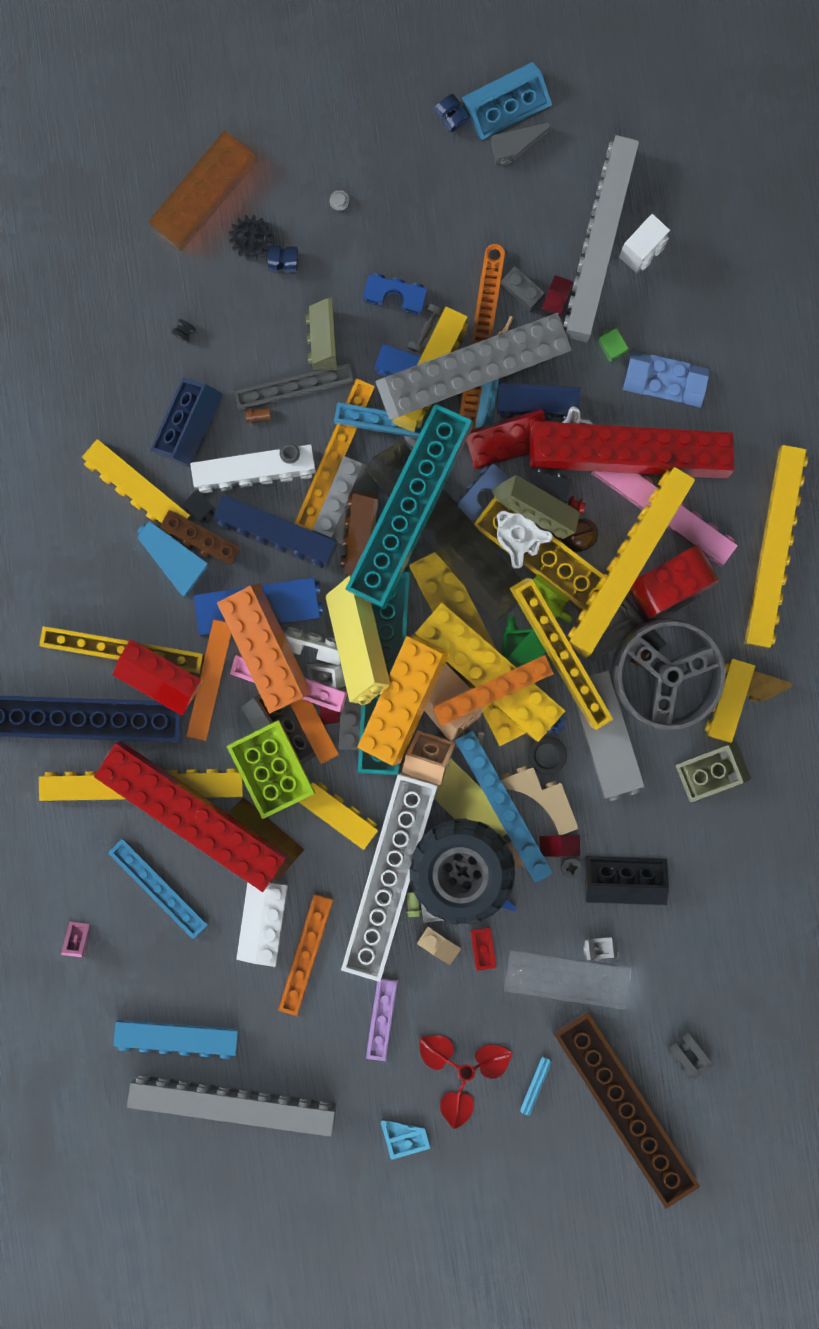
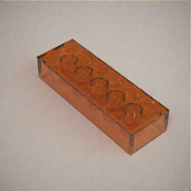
M224 130L148 221L150 228L179 252H182L256 164V155Z

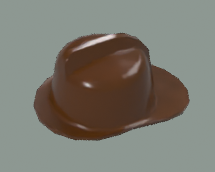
M586 518L578 519L576 532L564 539L552 533L556 539L575 553L593 547L599 536L596 525Z

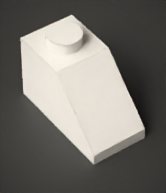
M328 662L306 665L308 679L337 689L346 686L341 662L340 665Z

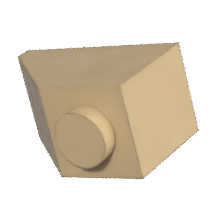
M429 925L417 941L419 946L451 965L461 950L459 946Z

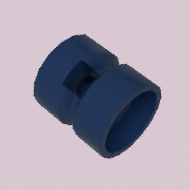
M450 94L442 99L433 109L439 119H444L443 124L450 133L461 128L470 119V115L465 108L459 107L460 102L454 94Z
M269 245L268 272H280L284 269L285 273H297L298 247L286 246L285 249H282L281 246Z

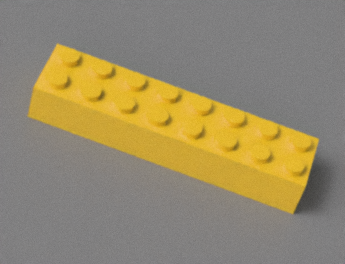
M494 497L472 525V529L511 558L510 554L502 548L497 538V515L501 511L518 513L508 509L507 506L500 503ZM536 524V526H537L539 529L544 530V529L541 528L538 524ZM554 536L549 543L540 544L538 553L535 556L530 555L528 552L524 553L523 568L535 577L539 574L570 598L568 602L578 610H587L588 605H586V602L594 591L597 592L599 590L596 586L601 577L604 576L600 571Z
M443 603L436 608L415 632L417 637L449 652L446 663L474 687L516 669L513 664ZM534 683L492 702L536 742L541 740L565 712L561 706Z

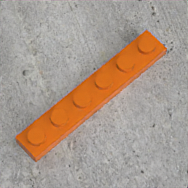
M544 655L432 708L440 725L443 726L554 673Z

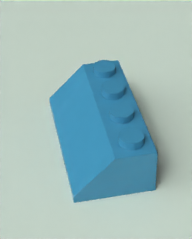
M533 62L461 97L465 109L470 115V120L481 140L552 105L542 73Z

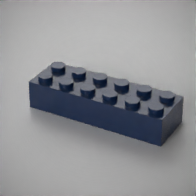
M222 495L214 514V518L217 521L216 524L226 530L234 528L237 534L248 538L251 535L260 544L266 546L267 543L273 544L275 550L285 553L286 550L290 551L293 557L302 561L307 558L311 560L312 565L319 568L329 566L337 547L335 540L225 495Z

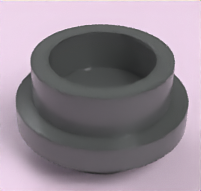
M287 443L280 449V458L287 464L295 463L300 457V450L295 444Z

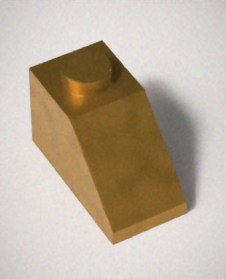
M754 671L747 692L748 700L760 703L761 700H768L791 688L793 683Z

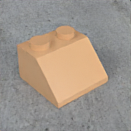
M417 730L407 751L402 773L441 785L456 743Z

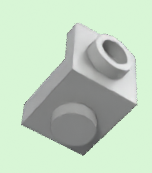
M615 937L585 940L583 950L587 961L617 957Z

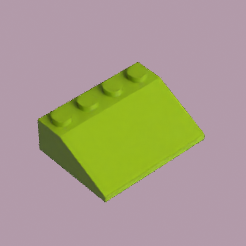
M280 720L227 745L262 819L315 794Z

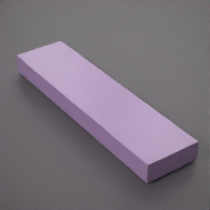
M381 978L380 982L377 981L366 1059L386 1062L398 980Z

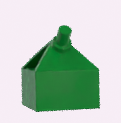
M515 616L507 617L508 627H506L502 640L503 656L516 668L540 658L546 650L533 629L518 630Z

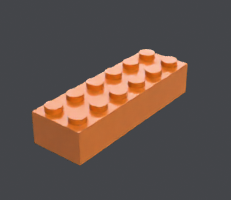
M260 583L250 585L217 602L269 714L312 694Z

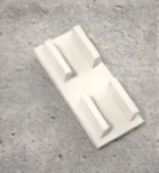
M280 625L293 653L300 655L304 645L318 649L317 660L340 665L335 638H325L317 633L303 632L295 627Z

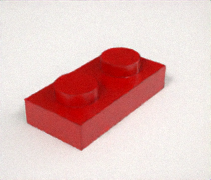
M491 928L470 930L476 971L496 968Z

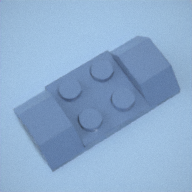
M631 351L622 390L701 408L708 383L709 369L686 362Z

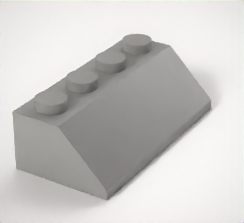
M344 456L317 518L313 532L343 544V536H347L348 528H345L346 515L350 516V508H347L348 495L352 496V490L374 493L382 474L363 463Z

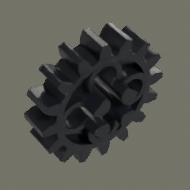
M245 215L244 221L238 218L239 224H232L234 231H229V235L233 237L229 239L230 244H235L232 247L233 251L239 250L238 256H242L244 253L246 259H249L250 255L257 259L258 253L264 256L263 250L269 251L267 243H272V239L269 238L272 235V231L267 230L269 224L263 225V218L257 221L255 215L252 216V219ZM255 225L256 228L253 229L254 238L251 239L252 248L247 250L245 247L249 244L247 239L250 236L249 226ZM239 233H244L245 235L241 238L237 237ZM260 236L264 237L262 242L257 241Z

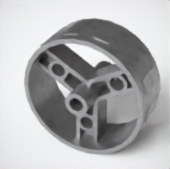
M661 618L640 624L622 639L612 661L611 678L617 698L628 713L654 728L672 730L696 724L715 708L724 689L726 671L720 650L708 634L697 626L683 620ZM675 625L686 627L693 631L707 647L669 661L643 640L641 636L650 630L662 626ZM647 649L649 656L642 660L640 654L643 650ZM627 654L655 677L648 718L635 711L624 693L622 667ZM657 657L661 661L656 663L654 665V668H652L650 664ZM695 658L700 659V665L697 668H694L692 665ZM686 663L688 670L682 672L676 665ZM713 669L712 683L703 702L686 716L672 720L678 685L685 679ZM662 682L670 686L667 695L661 694ZM666 699L667 705L660 709L658 706L659 701Z

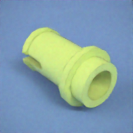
M414 892L406 893L407 911L405 912L408 913V917H420L422 910L419 908V901Z

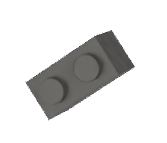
M515 266L502 279L500 285L529 312L543 299L545 293Z

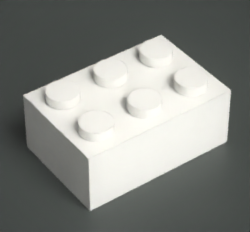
M651 214L624 243L619 258L636 273L640 269L644 271L650 265L653 256H658L664 250V246L669 240L668 234L670 229Z

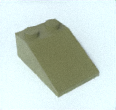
M737 742L675 765L690 803L751 780Z

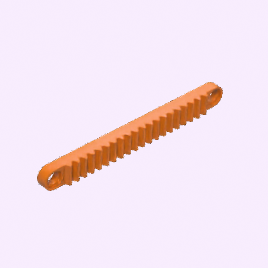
M498 244L489 245L485 251L470 345L492 337L505 257L503 247ZM498 250L500 258L492 260L489 257V252ZM482 385L465 391L462 395L459 415L472 420L474 424L472 429L476 427Z

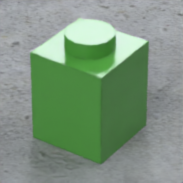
M609 328L600 334L601 337L598 343L609 362L627 353L629 348L617 328L612 331Z

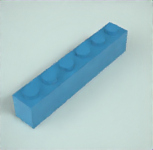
M117 1020L115 1022L113 1046L119 1047L118 1050L131 1051V1048H139V1052L149 1053L153 1049L159 1050L160 1054H171V1051H179V1055L184 1056L200 1053L201 1057H212V1054H218L220 1058L232 1059V1056L237 1054L239 1029Z

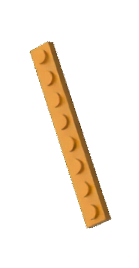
M356 378L346 404L367 407L375 386ZM336 425L294 524L313 531L341 461L348 452L357 428Z

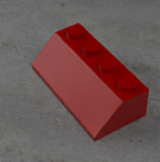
M132 639L129 640L112 674L181 716L184 715L203 683V680Z

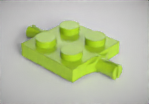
M537 574L533 581L555 619L560 617L569 624L574 617L564 609L570 598ZM518 576L514 583L517 584L524 579Z

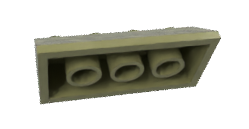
M518 475L492 488V493L500 503L507 506L508 509L521 514L524 518L535 522L541 528L554 533L557 537L564 539L576 532L580 515L579 511Z

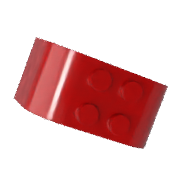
M697 545L637 578L630 588L629 594L642 616L648 622L717 585L720 580L700 545Z

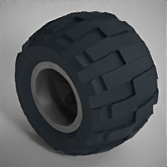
M467 818L442 822L427 832L417 844L412 854L409 868L410 880L417 900L422 903L426 911L432 916L455 925H470L493 916L508 900L515 879V862L505 839L500 833L490 828L489 825L480 821L468 820ZM460 853L463 855V859L457 860L454 855ZM469 857L475 858L477 863L472 864L469 861ZM446 863H450L453 866L451 871H447L444 868ZM458 866L462 868L466 866L468 868L466 871L468 874H460V868ZM475 870L480 871L482 875L480 878H476L473 875ZM454 877L457 880V884L451 885L449 878ZM469 881L472 885L471 888H465L463 882Z

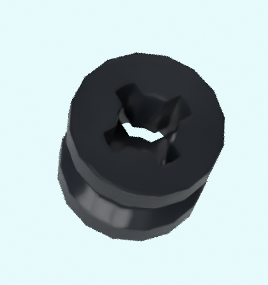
M179 318L177 321L178 325L172 329L171 333L188 343L190 334L195 332L196 328Z

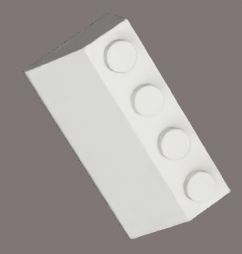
M271 882L269 887L262 893L247 883L237 960L276 967L288 884Z

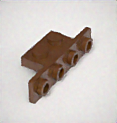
M171 510L167 512L160 525L161 529L182 540L180 544L189 549L192 547L199 549L198 553L208 559L210 556L216 557L231 565L240 550L239 546Z

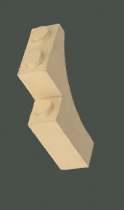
M528 765L516 769L518 773L510 776L508 772L499 776L505 789L523 793L538 802L549 814L559 836L579 829L561 783L556 784V781L544 784L545 789H542L534 768H529Z

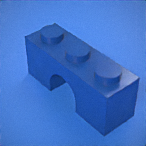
M379 273L369 274L363 294V302L383 306L385 297L391 293H396L403 299V312L421 316L427 289L419 283H412L410 285L404 283L405 281L399 278L390 280Z

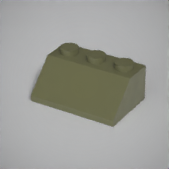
M327 298L310 305L309 313H305L306 325H310V332H307V345L311 344V351L308 352V363L312 364L313 370L337 369L332 298Z

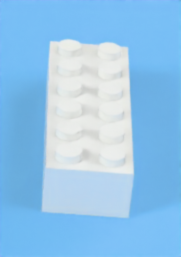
M311 444L297 446L300 450V457L292 464H287L281 460L280 449L190 463L194 488L201 492V494H211L215 489L230 491L233 490L234 486L250 488L253 487L254 483L269 485L273 484V480L289 482L293 480L292 477L300 476L301 479L312 478V474H316Z

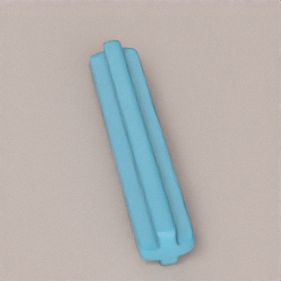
M547 1057L541 1058L520 1109L521 1113L528 1116L531 1115L551 1066V1059Z

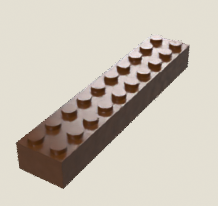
M584 1011L553 1031L554 1036L666 1209L698 1189L700 1185L588 1011Z

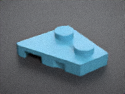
M380 1120L391 1160L430 1149L425 1127Z

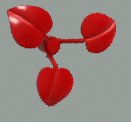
M445 1036L421 1037L419 1042L420 1055L429 1068L441 1070L445 1063H448L457 1069V1076L462 1080L458 1094L449 1092L444 1095L440 1102L442 1116L453 1129H457L465 1124L473 1112L474 1101L472 1097L461 1093L466 1082L474 1078L475 1071L480 1068V1072L484 1077L496 1079L504 1074L513 1056L512 1052L504 1047L485 1045L475 1053L477 1065L474 1067L469 1064L460 1066L449 1060L453 1055L454 1048L452 1042Z

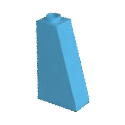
M150 521L147 524L143 523L137 532L139 533L137 538L180 594L186 598L210 565Z

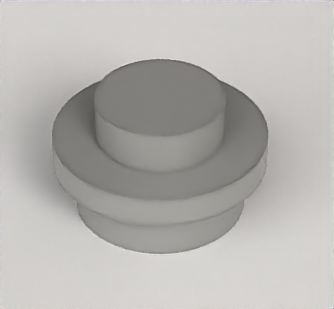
M337 190L331 194L330 205L333 209L342 211L348 207L350 199L346 192Z

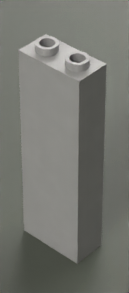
M609 671L591 675L589 678L613 720L595 730L589 726L575 700L574 703L603 797L613 801L622 798L621 794L626 792L629 795L641 792L640 788L645 786Z

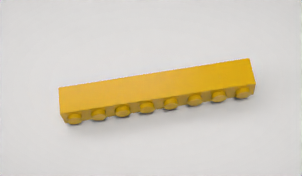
M525 578L510 588L511 592L589 726L597 730L612 721L613 718L533 579Z
M43 626L39 646L119 660L129 641ZM139 643L187 672L201 675L205 658L204 654Z

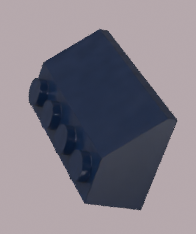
M182 378L150 451L190 467V463L195 459L198 448L204 439L206 430L212 421V417L223 394L207 384Z
M499 383L497 414H501V417L512 418L513 415H523L542 409L545 420H552L553 417H561V420H565L571 407L575 406L579 409L581 387Z

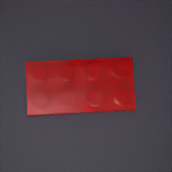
M536 410L472 429L467 438V444L474 470L486 465L489 466L530 454V428L534 421L546 422L543 410Z

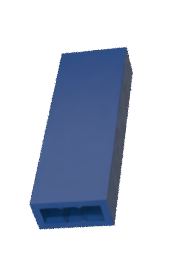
M314 578L261 585L279 625L320 619V614H323L322 602H318L317 594H321L319 582H315ZM245 588L194 595L200 636L210 635L213 619L225 621L217 602Z

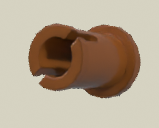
M269 407L245 410L246 421L251 422V424L255 421L271 420Z

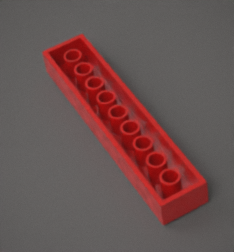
M534 421L530 428V468L663 475L667 470L671 471L676 467L691 477L728 479L734 472L733 432Z
M123 741L114 744L94 775V778L262 893L269 887L289 856Z

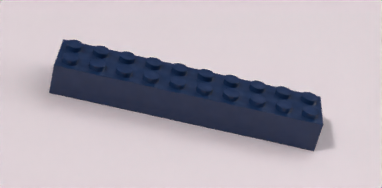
M0 696V737L182 743V716L157 701Z

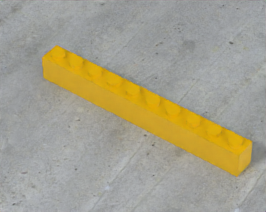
M782 445L779 448L744 641L746 645L768 649L776 641L774 627L778 625L780 613H777L778 605H782L784 594L781 593L782 585L786 584L787 573H784L785 566L789 565L791 557L788 549L794 541V534H791L792 527L796 526L798 518L795 510L796 506L799 507L801 495L798 494L799 487L803 486L805 479L802 471L808 462V455H805L806 449Z
M198 769L186 770V774H178V770H166L205 798L244 797V781L238 769H227V773H219L218 769H206V773H198ZM86 771L85 776H77V772H65V776H57V772H44V776H39V801L125 798L94 778L97 771Z

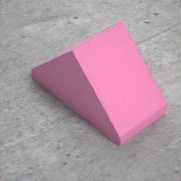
M69 922L61 955L75 957L86 955L90 924Z

